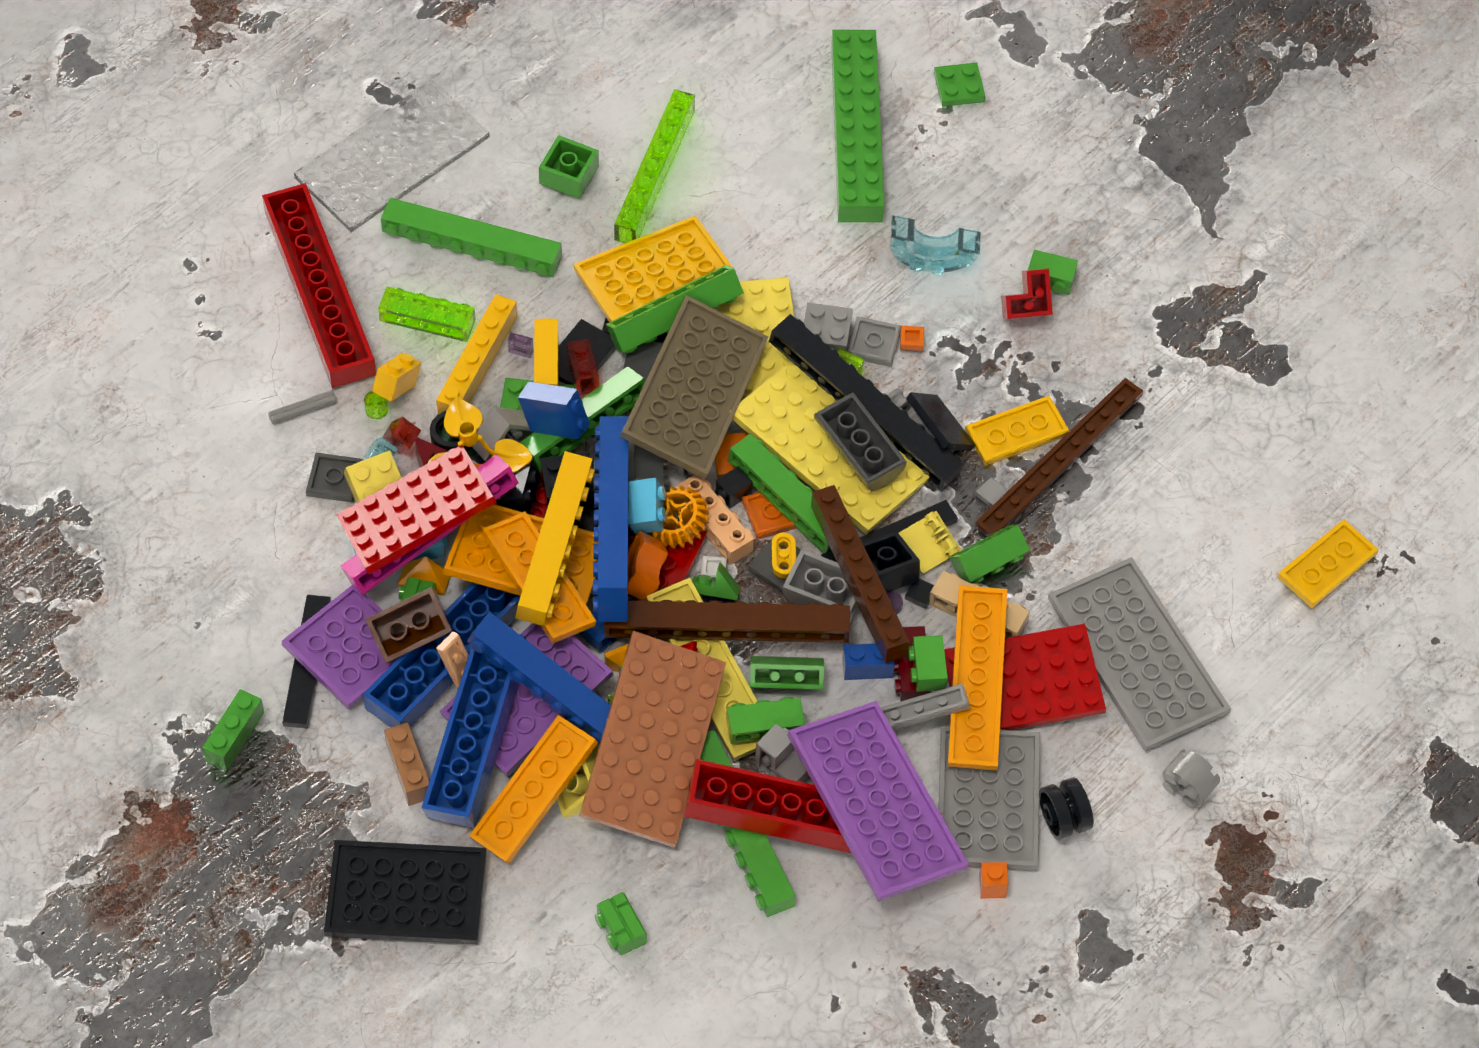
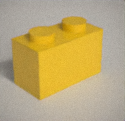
M400 353L378 368L372 392L392 402L416 385L422 362L414 359L409 354Z

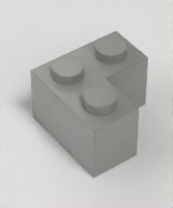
M493 407L477 430L478 435H481L487 445L494 451L495 444L499 440L512 439L520 443L534 433L529 429L523 410ZM480 442L472 446L484 461H488L493 456L486 451Z
M775 724L756 743L755 767L767 775L806 783L810 776L787 736L789 730L786 728L782 729L779 725Z

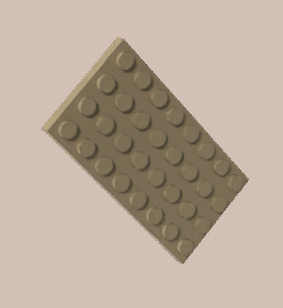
M686 295L619 437L705 479L769 337Z

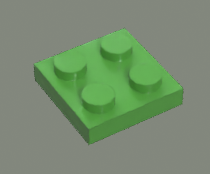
M977 62L934 67V76L942 107L985 102V93Z

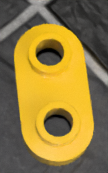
M783 532L776 534L772 539V571L775 576L786 579L796 561V541L791 534ZM781 567H787L788 569L783 570V569H780V568H781Z

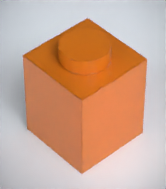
M1007 862L981 863L979 873L981 899L1006 898L1008 890Z

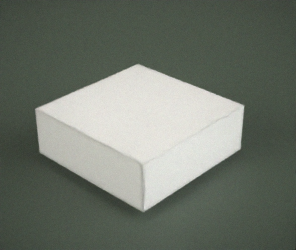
M703 556L701 575H708L712 579H716L719 563H722L726 568L727 558Z

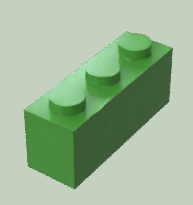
M1008 525L950 556V559L961 579L971 582V584H976L985 579L983 575L989 572L994 574L1003 570V565L1009 561L1011 563L1020 561L1024 558L1023 554L1030 551L1019 525Z
M751 656L750 687L824 690V658Z
M241 689L238 691L202 747L205 762L224 771L229 769L264 714L261 698Z
M784 697L780 701L760 700L755 704L745 705L744 703H736L731 707H727L726 720L731 744L759 741L775 724L779 725L782 729L786 728L788 730L805 725L801 698Z

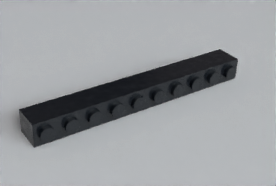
M789 314L771 331L769 342L822 389L832 395L836 401L854 393L898 451L916 464L926 475H929L928 481L940 492L960 474L963 463L956 454L943 449L936 438L927 433L920 423L912 420L904 409L897 407L887 394L881 393L874 387L871 380L859 374L851 363L844 361L835 349L829 348L822 341L821 337L806 328L800 319Z

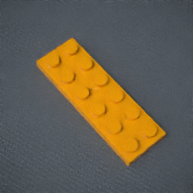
M526 512L487 526L482 530V535L520 594L522 593L540 534ZM565 572L563 579H557V583L561 584L557 598L552 597L551 603L555 604L551 618L546 617L544 626H541L552 644L596 625L594 616Z
M558 715L470 833L469 837L507 864H510L594 750L598 741Z

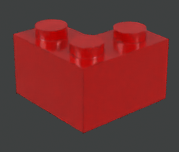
M1049 269L1022 271L1023 294L1001 296L1003 319L1053 315Z

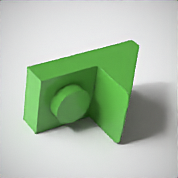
M722 563L718 565L716 579H712L708 575H698V577L694 576L692 579L696 590L701 595L737 600L741 588Z

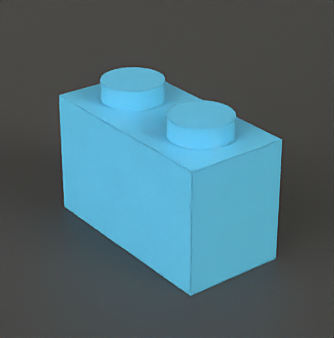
M657 478L628 481V525L635 535H637L639 530L644 533L663 531V522L666 521V511L663 507V500H666V490L664 486H661Z

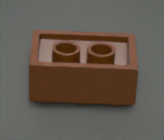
M432 587L365 619L386 664L453 632L446 611L436 590Z

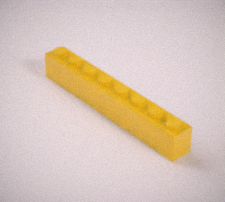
M567 451L564 452L520 596L515 619L544 626L546 617L551 618L555 604L551 603V599L558 596L561 584L557 583V579H563L566 564H562L563 559H569L572 545L568 544L569 539H575L578 526L574 525V522L581 519L584 507L580 506V502H586L589 488L585 487L586 482H592L595 469L591 468L592 458Z

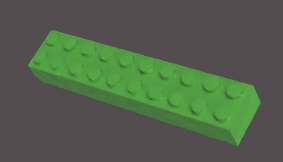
M832 30L831 54L838 222H883L884 191L876 30Z

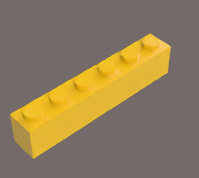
M495 294L436 399L437 414L447 411L450 403L456 396L470 404L517 319V301Z

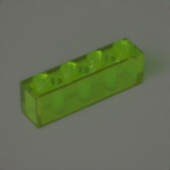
M388 286L378 307L379 321L464 342H468L476 321L475 307H471L468 304L450 302L444 298L438 299L422 293H413L401 288Z

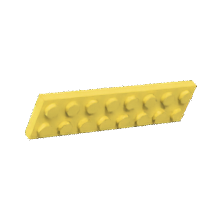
M690 578L646 596L648 601L671 600L673 602H685L694 600L696 602H703ZM667 639L669 643L677 646L697 641L699 653L726 662L711 722L733 762L756 752V743L758 741L730 743L726 720L727 707H731L736 703H744L745 705L755 704L758 701L725 641Z

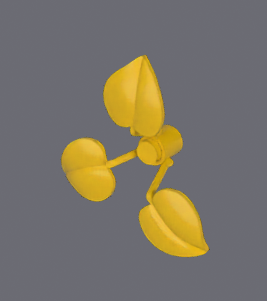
M458 396L452 400L445 414L444 428L450 436L459 437L458 446L472 447L477 442H480L489 454L493 456L497 454L506 462L513 473H516L532 461L531 452L524 445L512 439L497 441L494 448L495 451L492 450L477 432L483 423L480 410ZM445 453L434 455L428 462L437 459Z

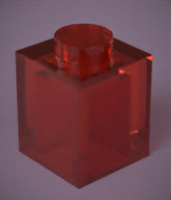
M401 417L391 422L381 441L400 454L412 447L421 429L406 418Z

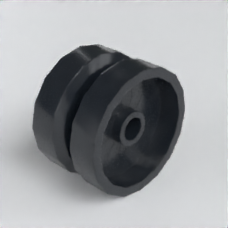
M1071 777L1060 782L1059 787L1051 784L1039 790L1042 814L1055 839L1061 840L1070 837L1073 834V829L1078 833H1082L1093 828L1094 819L1090 801L1077 778Z

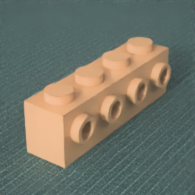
M693 475L675 486L676 490L680 485L684 486L685 489L690 487L694 492H699L702 498L705 499L710 513L707 515L710 523L704 524L706 526L707 539L723 557L727 558L729 565L753 552L754 535L748 528L745 529L742 526L738 515L726 507L724 499L720 495L717 496L707 479Z

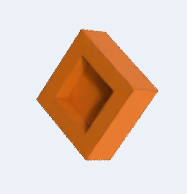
M901 325L900 350L923 351L924 327Z

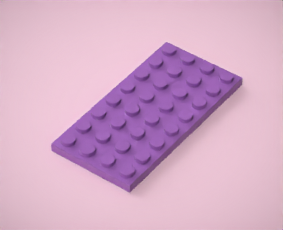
M877 701L789 730L788 738L878 902L967 870L969 866L967 860Z

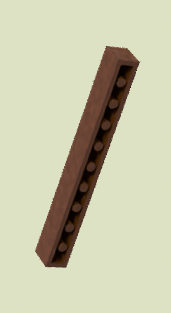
M639 599L628 601V622H604L605 638H630L631 633L636 631L656 639L849 643L850 606H844L839 603L832 605H819L817 603L798 605L790 602L783 604H770L768 602L753 604L742 601L734 603L711 601L707 603L694 600L673 602L671 600L648 601Z

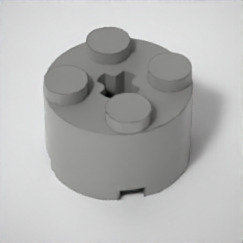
M1182 749L1162 772L1163 779L1165 780L1162 785L1169 793L1174 794L1176 792L1183 797L1182 801L1185 805L1194 809L1196 805H1201L1220 783V777L1218 773L1215 776L1210 770L1213 767L1203 757L1193 751L1186 754L1185 749Z

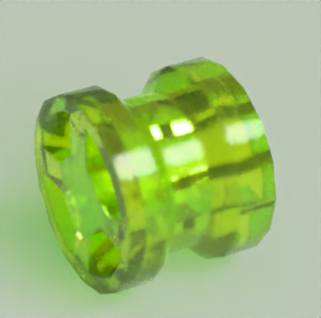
M372 391L365 395L366 415L374 420L384 418L388 414L387 399Z

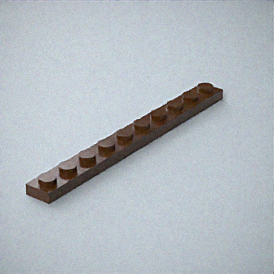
M1124 378L975 522V528L988 537L1010 525L1142 397L1143 390L1127 378Z

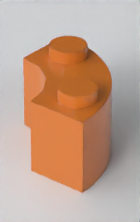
M640 530L628 550V594L638 599L647 600L646 596L658 590L660 569L667 558L668 552L660 540Z

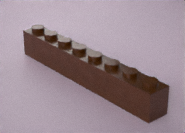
M835 485L813 491L811 508L885 664L908 656L910 641Z

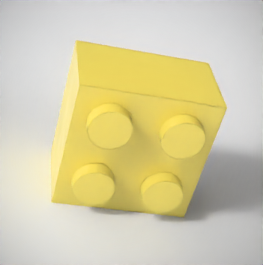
M390 450L348 466L344 470L345 478L356 503L402 478Z

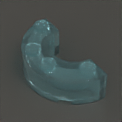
M892 216L891 251L900 262L909 266L911 270L927 271L940 275L944 272L955 271L969 266L980 255L981 232L958 228L956 232L948 236L932 237L922 234L916 229L914 225L915 219Z

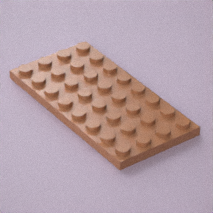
M636 631L631 633L579 817L671 847L676 846L684 819L692 772L696 759L700 760L725 669V661Z

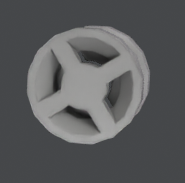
M894 389L888 394L891 401L897 407L904 409L906 412L909 411L911 405L906 400V397L903 396L901 389Z

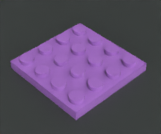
M353 585L282 640V646L347 709L361 700L363 693L397 660L395 659L387 664L384 662L365 621L366 618L382 611V609L366 594L362 595Z

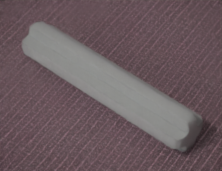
M330 390L269 411V419L272 424H276L336 403V396Z

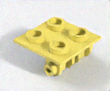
M937 511L930 512L925 518L899 532V535L919 558L922 574L948 560L950 556L962 551Z

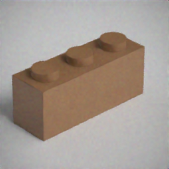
M408 722L385 729L386 745L408 806L423 802L429 785V779Z

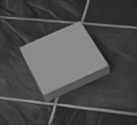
M857 316L846 358L891 367L901 332V325Z

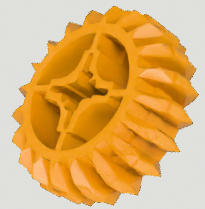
M681 485L677 490L671 486L670 491L666 492V500H663V507L666 511L663 531L652 532L650 535L660 540L665 547L670 545L671 548L675 549L677 544H679L680 547L684 548L685 542L693 545L694 537L701 539L699 532L706 531L704 524L710 523L707 516L710 513L707 502L699 492H694L690 487L685 489ZM675 512H677V514L679 515V516H678L679 519H680L679 522H678V520L676 519L677 517H676V515H675Z

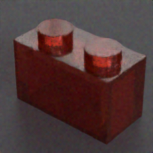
M583 339L567 342V360L574 388L578 390L579 395L589 394L599 387V375L590 340Z

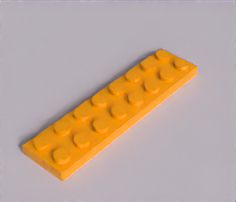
M959 586L953 686L964 684L970 709L951 714L948 767L985 770L998 769L1007 589Z

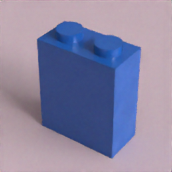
M528 382L518 396L531 432L579 440L590 424L577 389Z

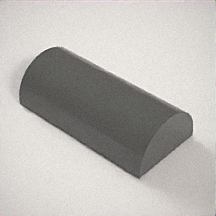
M854 393L845 396L814 414V419L869 490L874 491L885 487L894 481L905 469L907 461Z

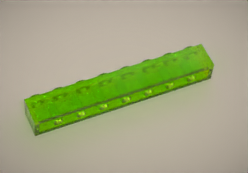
M676 89L673 90L614 223L615 241L627 243L640 238L695 112L694 94Z

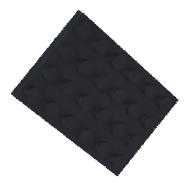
M335 840L324 936L478 945L486 848Z

